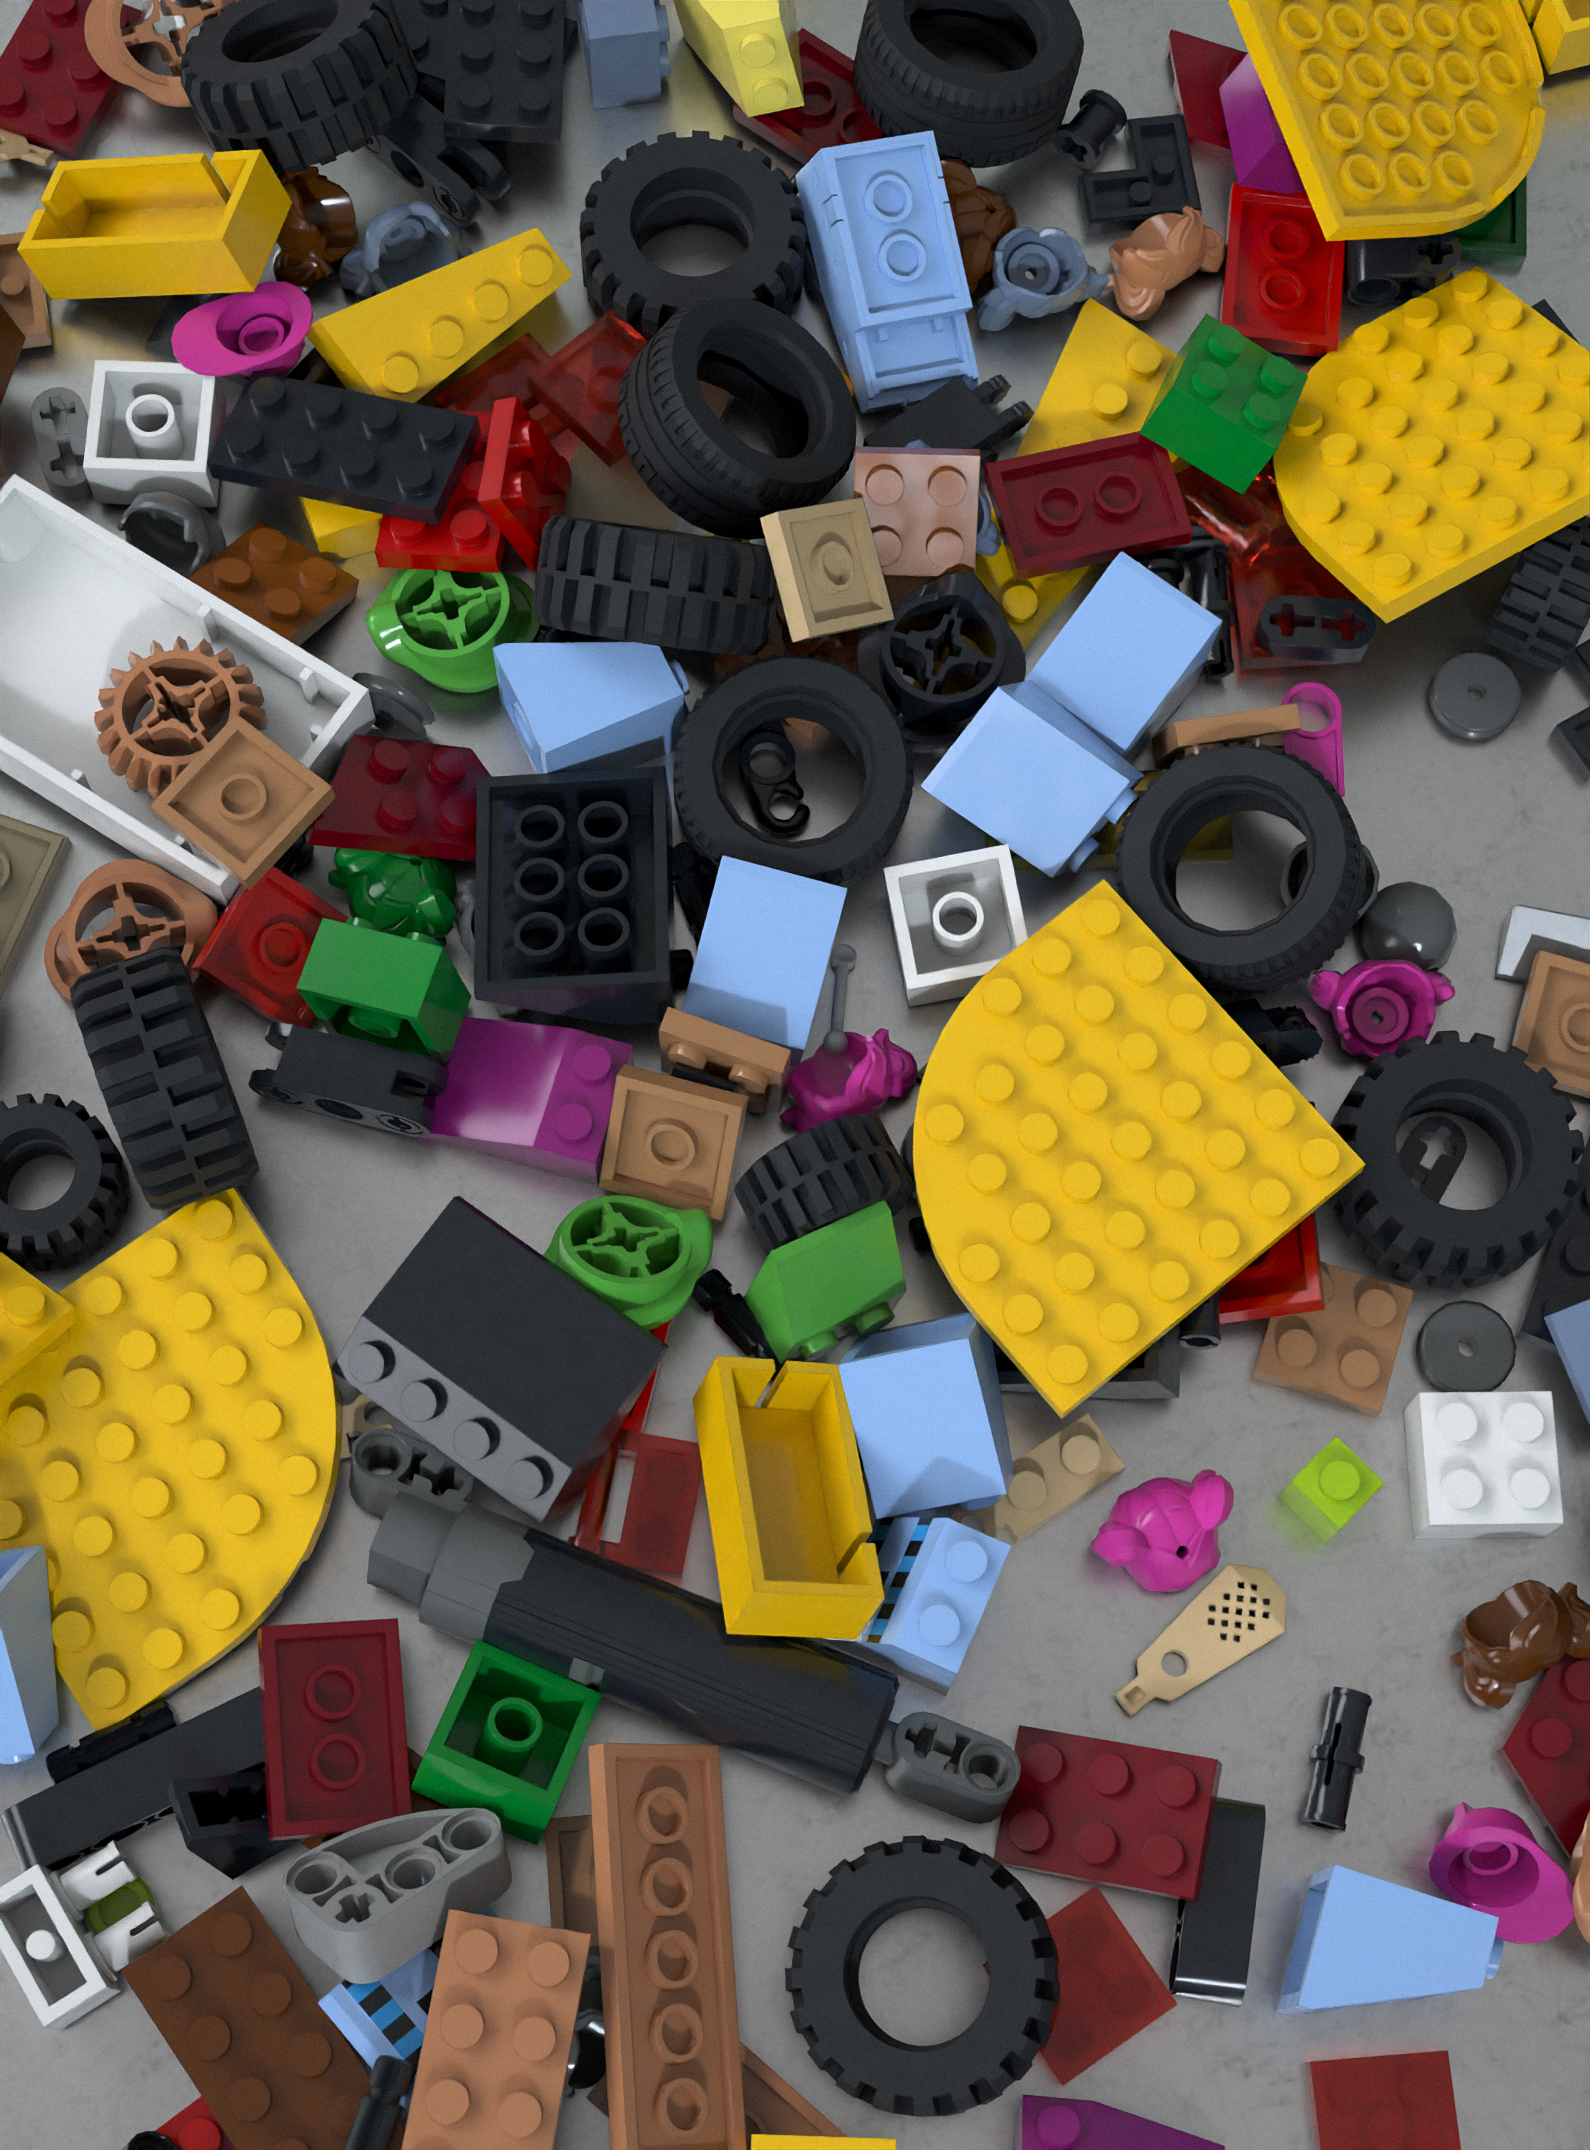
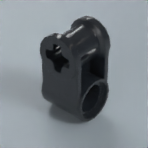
M1452 232L1420 237L1345 240L1348 298L1353 303L1362 306L1406 303L1454 278L1452 271L1459 264L1462 247L1459 239ZM1434 243L1431 255H1426L1428 245ZM1436 277L1433 287L1428 289L1430 278Z

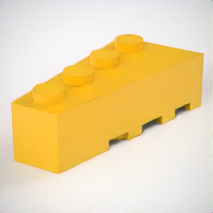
M535 227L323 317L310 325V331L306 336L348 390L415 403L573 277V275L538 227Z

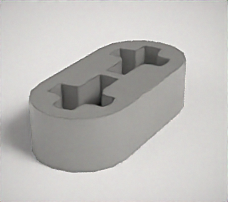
M64 387L50 388L39 394L31 406V420L41 469L50 491L54 495L66 501H79L92 494L83 469L88 414L81 397L73 390ZM66 410L68 433L58 435L53 422L55 421V412ZM73 453L78 466L76 470L77 476L65 478L66 467L63 455Z

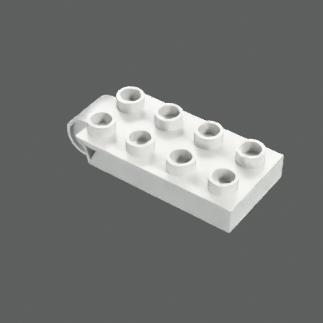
M14 474L0 488V770L143 860L153 863L175 878L195 886L207 895L215 905L226 910L241 883L156 818L150 808L155 799L151 798L148 786L137 793L130 789L125 780L126 775L118 777L111 771L108 764L109 756L102 754L98 746V735L102 732H99L96 728L94 712L104 709L98 700L99 689L115 688L110 679L111 668L128 672L131 670L128 662L130 651L145 659L152 655L150 647L153 640L160 643L164 651L173 650L178 635L186 640L189 651H193L203 638L211 643L214 655L227 648L229 652L233 653L236 666L245 664L252 672L254 679L252 684H256L262 690L265 701L260 708L266 712L268 725L266 729L260 732L328 784L335 776L354 734L366 735L376 722L369 689ZM182 685L178 687H189L191 685ZM152 699L139 712L134 724L133 733L143 727L141 720L152 712L154 707ZM230 707L219 714L221 720L210 729L208 734L210 741L227 724ZM168 708L171 718L175 717L181 724L185 723L195 733L191 723L185 722L182 718H177L173 711ZM177 753L168 757L186 756L187 754Z

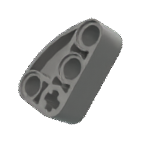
M454 1808L416 1812L380 1820L356 1828L326 1841L298 1857L287 1867L283 1875L285 1893L300 1941L340 1977L356 1984L373 1983L387 1977L444 1937L449 1909L477 1914L500 1898L509 1889L512 1882V1871L500 1819L495 1813L483 1808Z

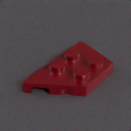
M1171 29L1166 45L1167 58H1171L1175 77L1173 89L1176 105L1184 117L1190 151L1234 164L1219 88L1248 53Z
M354 734L330 784L336 798L312 823L306 835V842L308 845L476 862L477 777L492 776L471 748Z
M1565 1653L1556 1665L1544 1669L1496 1752L1513 1779L1524 1786L1529 1795V1804L1544 1827L1549 1826L1570 1861L1590 1811V1657L1581 1659Z

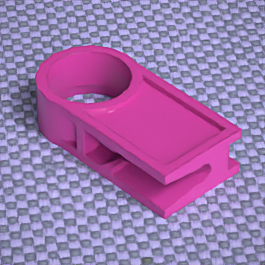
M1315 682L1300 683L1289 689L1281 705L1293 704L1303 700L1316 702L1329 714L1331 724L1324 730L1316 732L1305 731L1300 728L1284 738L1285 746L1280 749L1285 750L1287 754L1292 753L1299 756L1301 761L1306 760L1314 769H1317L1324 775L1325 780L1328 779L1341 797H1344L1342 707L1340 699L1333 690L1323 684Z

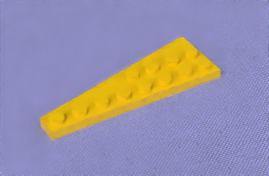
M1090 297L1079 313L1015 457L1140 431L1170 365L1177 354ZM1167 450L1173 469H1175L1182 461V458ZM992 507L991 520L999 529L994 509ZM1001 536V546L998 547L997 554L994 556L976 554L975 575L982 581L999 604L1007 623L1020 640L1026 654L1098 564L1015 581ZM961 635L962 639L968 645H971L975 648H979L970 639ZM948 647L944 649L941 660H938L935 665L934 677L938 675L941 664H945L948 657ZM914 680L912 685L922 690L921 685ZM955 691L949 693L948 695L961 693V691Z

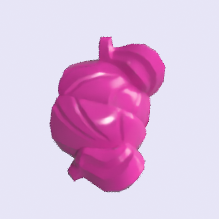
M1369 959L1357 963L1343 974L1339 971H1313L1307 982L1308 991L1315 1003L1323 1009L1332 1012L1335 1029L1340 1034L1341 1047L1351 1055L1365 1054L1374 1059L1384 1051L1394 1054L1401 1041L1417 1035L1423 1037L1426 1042L1435 1020V1007L1444 1005V1002L1449 1001L1455 996V989L1451 985V980L1443 973L1423 971L1416 964L1401 959H1391L1388 961ZM1373 1013H1377L1380 1016L1379 1023L1373 1022Z
M883 1028L878 1029L874 1036L868 1035L867 1037L855 1032H843L848 1039L847 1049L840 1055L830 1054L825 1050L824 1044H822L816 1050L813 1057L803 1060L790 1073L788 1087L795 1105L779 1115L782 1124L794 1122L797 1134L816 1125L836 1118L872 1114L883 1107L889 1095L893 1097L909 1095L918 1074L917 1063L912 1053L891 1042L889 1030Z
M1210 1469L1200 1471L1192 1482L1170 1477H1157L1143 1482L1138 1487L1127 1490L1119 1495L1111 1509L1108 1522L1099 1528L1098 1535L1091 1541V1549L1093 1553L1097 1554L1098 1558L1106 1560L1110 1566H1123L1147 1590L1173 1592L1189 1587L1206 1571L1214 1569L1218 1565L1221 1557L1218 1546V1527L1228 1519L1234 1505V1491L1231 1483L1222 1475L1216 1476V1471ZM1179 1546H1184L1183 1551L1180 1554H1176Z

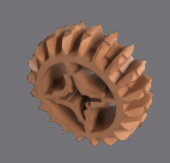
M179 635L174 643L173 650L164 651L161 644L153 640L150 647L152 655L145 659L130 651L128 662L131 670L127 672L111 668L110 679L115 688L99 689L98 700L104 709L94 712V723L97 730L102 732L98 735V746L102 754L109 756L108 764L111 771L118 777L126 775L125 780L128 787L136 793L148 786L151 798L156 800L210 742L208 737L210 729L221 720L219 714L229 707L230 714L227 723L238 714L259 731L267 728L268 718L266 712L260 708L265 700L261 688L256 684H252L254 679L251 670L245 664L236 666L235 657L227 648L214 655L211 643L207 642L204 638L193 651H189L186 640L182 639ZM182 685H191L189 687H178ZM152 699L154 702L152 712L141 720L143 727L133 733L134 724L139 712ZM168 708L173 711L177 718H182L185 722L191 723L195 733L185 723L181 724L175 717L171 718ZM177 753L187 754L186 756L168 757Z

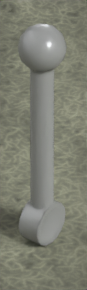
M846 944L835 946L830 959L831 965L836 969L831 1029L825 1035L823 1044L825 1050L833 1055H840L848 1046L847 1036L843 1033L848 971L854 967L857 954L853 947Z

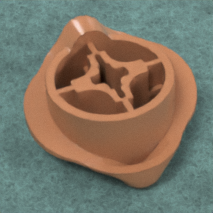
M92 0L84 22L86 44L96 64L112 79L143 92L160 104L171 107H192L181 85L179 75L182 54L185 53L188 34L193 28L204 24L209 18L215 19L221 14V9L231 2L235 1L238 3L240 0H200L202 4L187 8L178 6L172 0H142L143 10L141 17L136 23L124 29H120V13L124 0ZM160 12L163 16H173L176 20L177 27L169 30V38L166 34H155L153 30V23L160 20ZM142 43L153 45L161 55L162 61L168 62L172 76L159 75L144 68L132 57L127 47Z
M120 859L109 862L85 878L76 890L64 915L52 927L44 950V962L48 979L59 994L72 1002L70 987L80 975L92 971L88 966L96 964L98 969L159 947L175 948L184 946L181 956L194 986L200 974L191 967L219 922L217 908L212 900L198 888L175 878L153 863L139 859ZM134 903L154 906L167 913L174 921L168 922L166 917H145L137 911ZM113 907L115 916L112 922L106 928L92 932V939L81 941L82 935L89 923L101 912ZM136 936L141 949L128 951L124 938Z

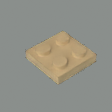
M863 497L778 511L760 518L792 642L878 625L894 619Z

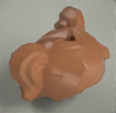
M1186 205L1182 208L1184 215L1176 213L1155 215L1138 226L1131 236L1118 240L1108 249L1115 272L1108 276L1110 281L1103 287V291L1113 289L1117 305L1123 315L1134 321L1147 320L1159 309L1164 300L1165 291L1173 289L1181 281L1192 276L1197 270L1200 272H1218L1226 256V243L1220 233L1203 224L1201 211L1194 210Z

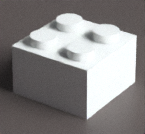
M95 360L83 469L96 503L131 504L140 494L165 490L185 497L197 507L217 508L219 480L212 478L207 461L225 425L227 400L220 377L199 375L183 367L181 363Z
M1008 844L883 868L885 890L909 1007L967 996L986 973L1028 939Z
M1552 1391L1419 1393L1404 1409L1413 1539L1544 1538L1564 1523Z

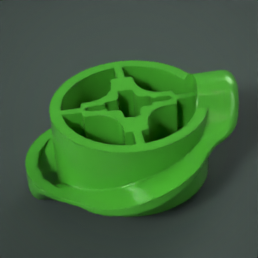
M399 568L392 581L380 593L373 606L366 613V626L376 648L385 658L397 665L415 671L438 687L463 693L483 691L498 684L493 654L494 647L503 643H533L542 628L541 623H538L532 610L533 589L521 578L502 571L499 573Z
M603 1196L588 1200L575 1207L557 1227L552 1241L543 1256L648 1331L671 1320L689 1301L700 1274L707 1268L712 1257L713 1226L709 1214L700 1208L678 1210L633 1196Z

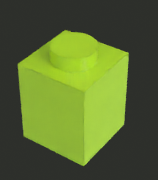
M1335 1436L1285 1487L1278 1498L1326 1544L1385 1482Z

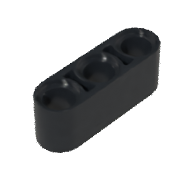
M1217 1797L1199 1903L1178 1899L1169 1973L1170 1996L1240 2007L1242 2004L1248 1976L1265 1832L1266 1810L1263 1804Z

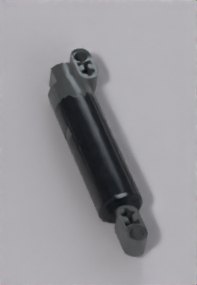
M387 1428L371 1429L361 1434L354 1442L351 1453L349 1480L351 1497L357 1505L366 1511L383 1517L369 1550L367 1583L420 1604V1623L473 1645L476 1639L595 1690L601 1693L603 1698L848 1798L859 1792L863 1779L866 1778L871 1763L875 1759L884 1763L883 1770L886 1780L894 1790L906 1797L965 1821L977 1824L988 1823L999 1817L1005 1809L1020 1777L1021 1766L1016 1753L1009 1745L999 1739L934 1713L924 1711L911 1713L903 1718L899 1724L888 1720L900 1686L897 1674L805 1637L727 1634L723 1605L721 1603L471 1503L474 1485L473 1475L433 1445ZM375 1466L388 1467L393 1472L378 1475L370 1472L368 1469ZM410 1480H413V1485L409 1486ZM914 1750L926 1755L925 1759L913 1755ZM949 1762L956 1765L953 1773L946 1770ZM980 1773L988 1776L994 1781L997 1788L988 1789L981 1787L974 1782L970 1774Z

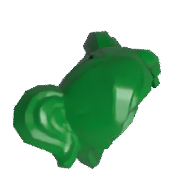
M336 848L333 862L337 869L328 872V882L336 888L347 890L349 910L352 918L369 921L380 927L383 933L405 938L406 933L417 932L436 939L443 947L447 945L445 936L454 928L453 921L456 917L452 901L457 892V885L451 869L440 858Z

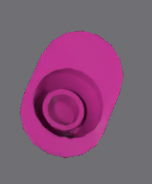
M267 281L258 284L255 292H239L205 303L187 312L175 325L171 337L174 356L183 367L199 375L221 377L240 373L249 378L252 371L283 376L296 365L305 347L304 338L310 331L313 319L310 299L297 286L287 282Z
M1465 1802L1457 1805L1454 1809L1453 1821L1449 1824L1443 1840L1434 1847L1428 1861L1431 1880L1454 1903L1499 1917L1495 1936L1503 1938V1940L1513 1943H1538L1559 1935L1572 1923L1574 1917L1572 1902L1574 1884L1565 1870L1538 1845L1531 1829L1520 1816L1502 1808L1484 1807L1473 1809Z

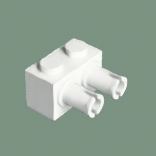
M115 1840L62 1875L57 1870L53 1871L36 1864L0 1887V1949L45 2028L61 2030L121 1992L116 1982L119 1978L117 1971L141 1957L170 1936L164 1923L161 1925L157 1921L161 1917L149 1900L144 1902L140 1908L96 1936L91 1930L88 1932L82 1922L84 1918L83 1910L127 1882L131 1883L137 1879L131 1864L125 1863L124 1860L127 1857Z

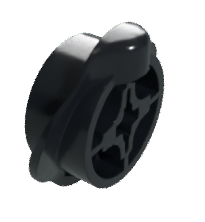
M951 571L942 577L918 586L900 598L890 601L894 619L878 625L864 627L859 637L857 646L858 672L865 675V679L868 682L872 681L878 687L877 690L883 692L888 697L889 704L893 703L897 710L896 714L904 722L903 729L908 732L912 751L917 753H929L954 743L998 686L1024 682L1026 659L1020 640L1007 623L995 598L975 574L968 571ZM961 635L970 639L979 648H975L971 645H968L962 639ZM948 647V657L945 664H941L938 675L934 677L935 665L938 660H941L944 649ZM896 667L903 669V675L915 679L921 685L922 690L907 682L900 675ZM955 691H961V693L948 695L949 693Z

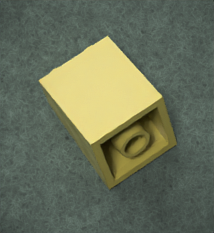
M673 0L685 40L747 117L805 105L796 9L793 0Z

